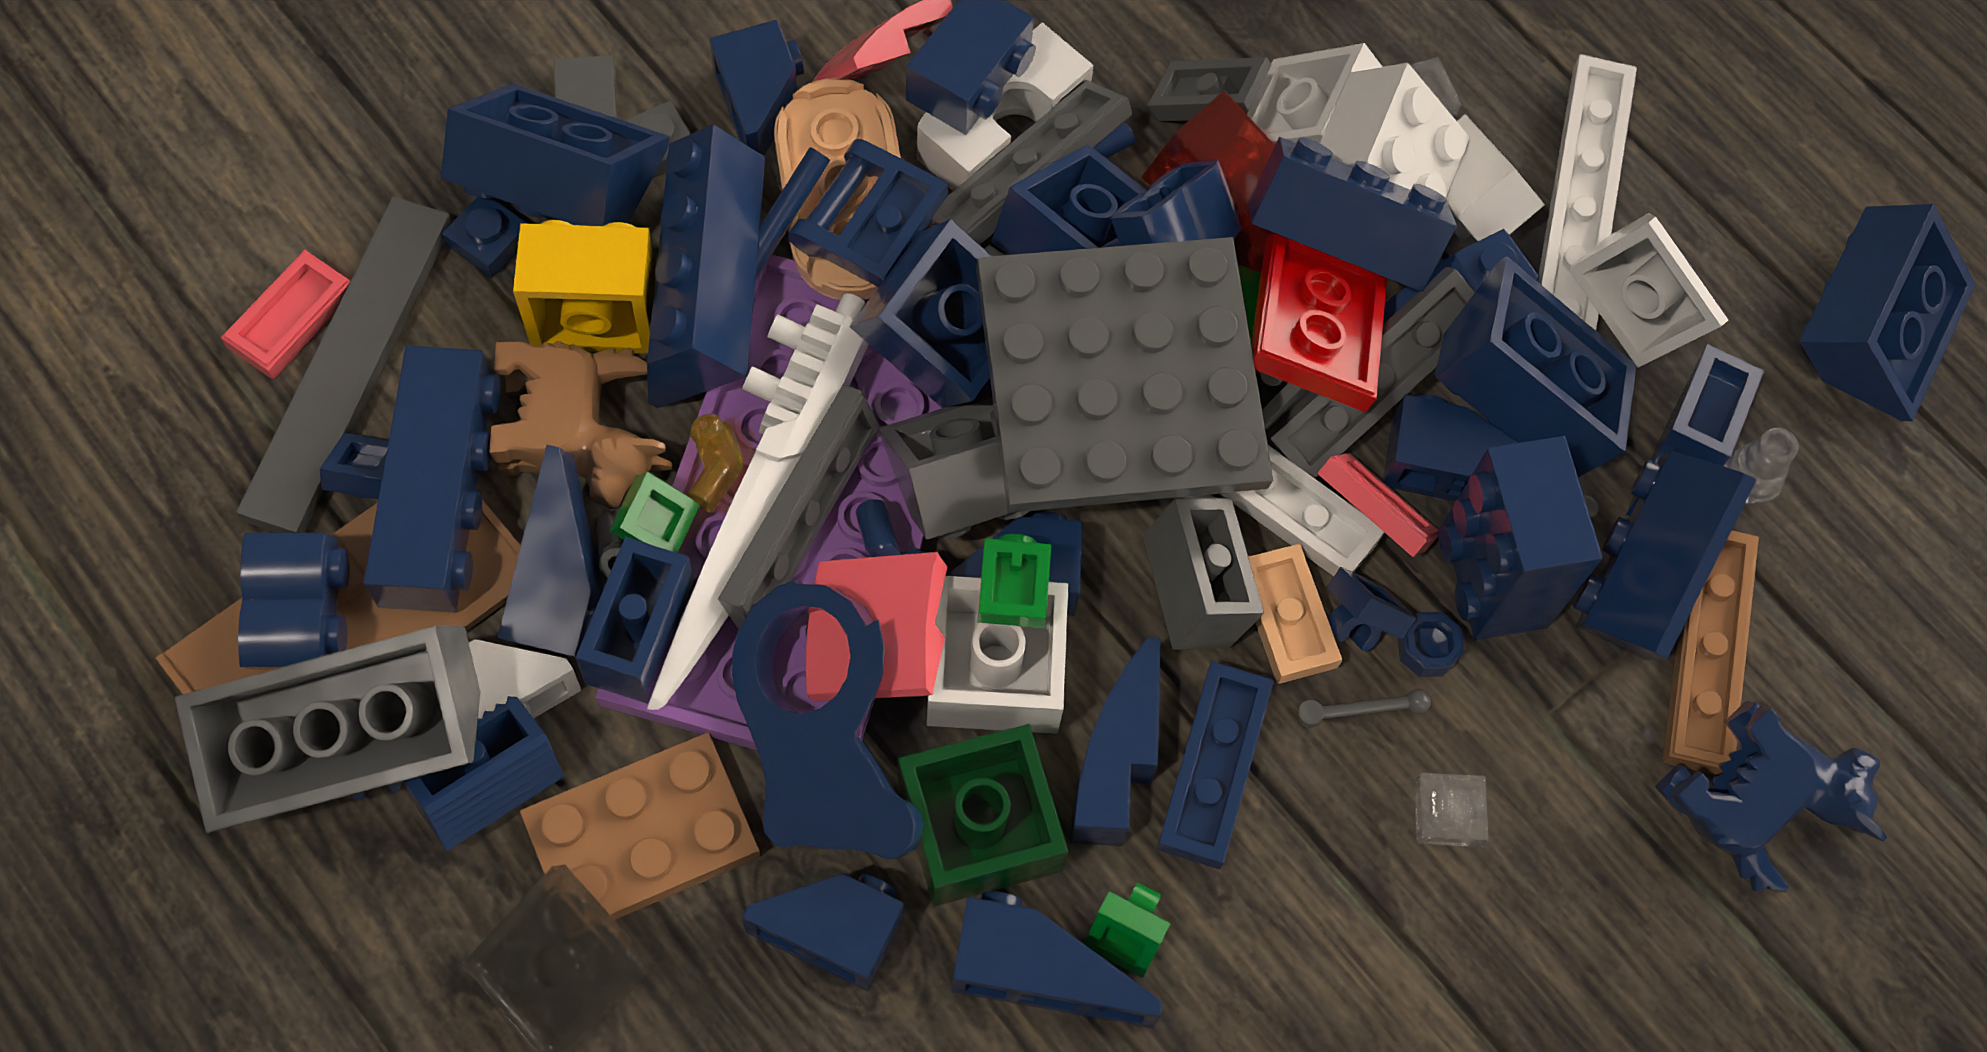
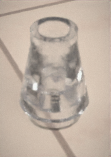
M1771 428L1761 437L1732 452L1724 467L1741 471L1757 478L1746 501L1747 503L1767 502L1781 492L1792 460L1798 453V441L1786 429Z

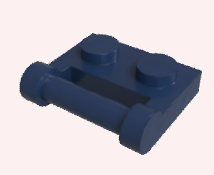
M855 139L844 153L846 163L808 218L797 221L788 234V238L801 252L812 257L820 256L879 287L917 235L925 230L948 196V183L868 141ZM866 177H878V180L841 234L838 236L829 231Z

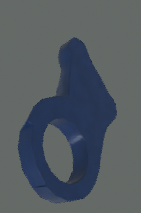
M798 580L777 586L753 605L737 632L732 652V678L737 703L748 725L764 769L766 782L763 814L764 833L777 847L811 846L824 849H854L873 853L887 860L903 857L915 850L919 844L923 829L920 812L913 804L900 798L891 789L880 767L864 743L855 734L871 707L883 676L885 648L879 619L874 621L865 606L840 590L826 585L803 584ZM822 610L835 617L847 635L850 651L847 678L837 695L823 707L801 714L784 702L775 687L772 670L775 647L786 627L804 614Z

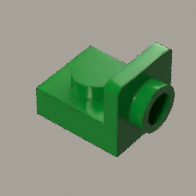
M1007 534L1000 536L998 539L985 538L977 623L1044 629L1047 613L1051 544L1037 543L1035 539L1021 534Z

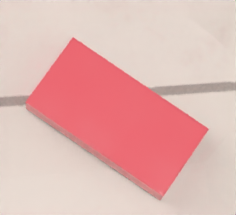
M304 250L224 333L221 339L226 348L274 380L334 316L351 281Z
M1351 453L1331 456L1318 471V475L1412 557L1426 552L1439 537V530Z

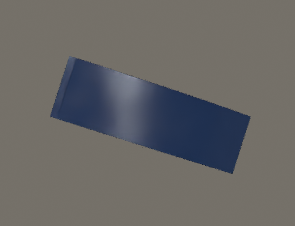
M1707 344L1679 397L1650 460L1657 463L1662 455L1672 450L1724 466L1732 455L1764 370ZM1633 496L1626 515L1631 516L1639 500L1638 497Z
M1147 638L1125 666L1104 703L1084 758L1074 798L1069 843L1123 846L1129 830L1130 783L1150 784L1158 765L1160 638Z

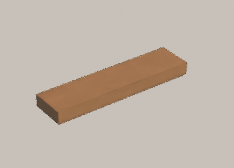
M1731 531L1677 638L1662 763L1674 766L1679 764L1687 769L1718 776L1723 774V771L1718 767L1719 764L1731 761L1728 754L1736 751L1737 740L1724 721L1741 706L1758 536Z

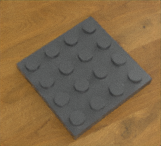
M1233 237L978 257L976 273L1007 513L1261 490L1270 487L1273 482V475Z

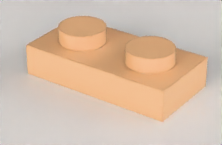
M1296 544L1249 556L1264 614L1255 623L1276 683L1281 684L1337 669L1342 662V657L1301 545Z

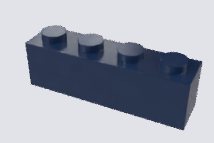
M405 346L363 583L378 608L456 613L460 591H468L470 588L473 559L471 552L466 551L469 530H478L482 517V496L479 491H476L479 471H487L491 460V436L485 432L488 413H496L500 402V379L498 375L491 374L483 350Z

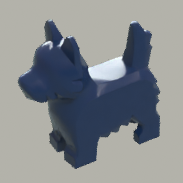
M1745 701L1724 721L1738 741L1740 749L1728 754L1731 761L1719 764L1718 767L1723 771V774L1711 778L1714 788L1709 787L1710 781L1703 773L1698 771L1691 776L1687 769L1679 764L1656 784L1655 788L1674 809L1688 816L1690 823L1702 838L1733 857L1739 876L1742 879L1750 878L1753 891L1759 892L1765 888L1779 892H1786L1789 885L1770 862L1764 846L1804 808L1827 823L1847 827L1884 842L1887 838L1886 834L1872 819L1878 804L1877 795L1872 784L1881 766L1880 760L1859 748L1849 749L1835 759L1827 757L1818 748L1784 729L1780 724L1781 718L1772 708L1764 704L1759 706L1756 702Z

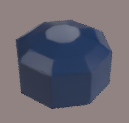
M1418 612L1415 615L1417 619L1404 638H1397L1400 661L1418 677H1443L1464 652L1462 628L1443 612Z

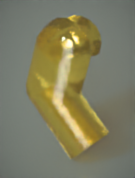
M704 414L693 422L690 430V436L696 443L704 469L688 491L687 496L699 503V508L708 512H714L741 473L744 458L731 425L722 421L715 414Z

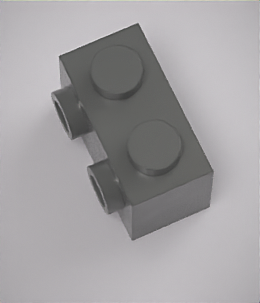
M1175 498L1143 535L1172 649L1230 648L1264 614L1232 499Z

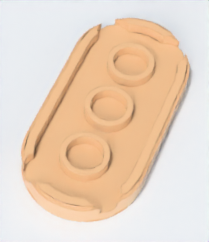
M827 78L811 82L793 94V100L787 104L785 110L782 107L776 118L774 136L782 190L809 147L814 148L831 160L789 226V233L799 219L808 218L846 163L844 153L853 140L863 139L901 158L895 122L890 107L877 93L875 96L871 92L864 90V85L845 78L839 80ZM866 177L829 231L838 236L841 234L878 180V177ZM790 242L793 260L799 274L817 292L837 300H841L842 296L847 293L865 300L870 299L878 289L877 286L820 256L812 257L801 252Z

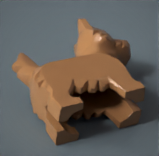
M524 341L496 342L494 370L496 375H505L506 394L508 396H519L524 389H527L528 394L520 396V402L523 407L518 409V414L521 420L491 426L490 454L494 462L499 463L498 470L503 477L518 476L520 472L540 473L546 445L560 447L574 455L578 476L586 478L589 485L590 498L605 507L617 508L620 506L625 492L631 487L636 475L649 471L662 472L672 469V462L657 456L665 452L664 443L654 439H642L622 429L599 425L601 385L618 378L647 374V362L635 356L633 349L627 348L616 353L615 348H610L591 354L574 344L567 345L561 341H556L554 344L544 343L539 346H533Z

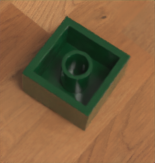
M1030 724L898 758V784L902 798L917 808L923 821V829L917 846V852L933 907L1063 871L1068 848Z

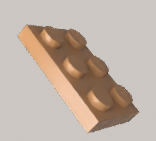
M709 733L697 736L520 810L561 918L571 939L761 857Z

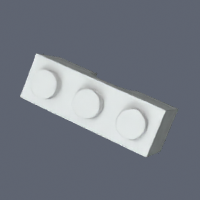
M1043 22L1033 30L1032 44L1036 45V52L1031 64L1021 77L1013 75L1003 87V95L996 110L988 119L980 117L970 131L964 135L927 112L921 118L917 127V160L939 179L947 182L951 190L955 191L1010 144L1011 135L995 122L996 120L1006 115L1017 114L1027 116L1037 122L1086 80L1091 82L1093 65Z

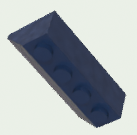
M714 124L669 144L647 358L648 404L656 408L746 378L748 373L765 157Z

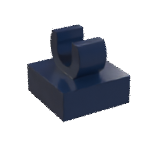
M1341 566L1327 586L1329 591L1342 603L1328 617L1333 635L1338 640L1344 641L1350 631L1356 626L1349 637L1365 652L1376 645L1380 638L1381 630L1403 639L1417 619L1386 587Z

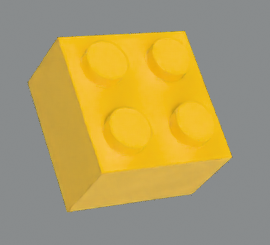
M548 220L541 224L520 223L513 293L529 343L533 346H539L544 343L554 344L556 341H561L567 345L574 344L587 352H601L615 348L617 353L631 348L634 350V353L648 354L649 327L652 319L656 279V264L649 228H636L631 224L613 222L605 226H578L561 220Z

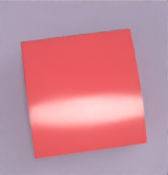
M922 0L882 22L837 52L823 66L813 79V82L827 78H836L838 80L845 78L854 81L867 77L910 54L907 40L942 22L953 9L951 0Z
M937 552L819 561L814 585H826L842 591L865 606L874 621L879 619L885 648L883 676L875 698L929 696L933 694L945 641L944 635L935 624V619L948 568ZM818 610L809 613L806 690L807 695L812 701H828L837 695L847 678L850 651L847 635L838 620L826 611Z

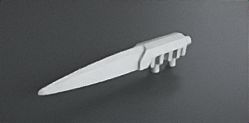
M849 293L844 294L836 311L817 304L806 327L777 314L767 337L794 349V353L781 379L752 366L745 380L742 390L771 402L766 409L759 429V433L763 434L700 573L647 709L659 710L666 705L729 616L719 602L718 597L842 385L850 386L868 347V343L849 327L865 306V302L860 297Z

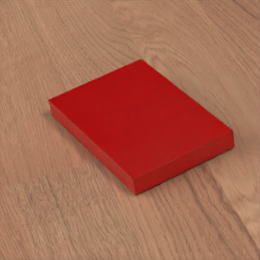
M1271 231L1266 240L1251 341L1255 370L1366 413L1377 396L1387 277Z

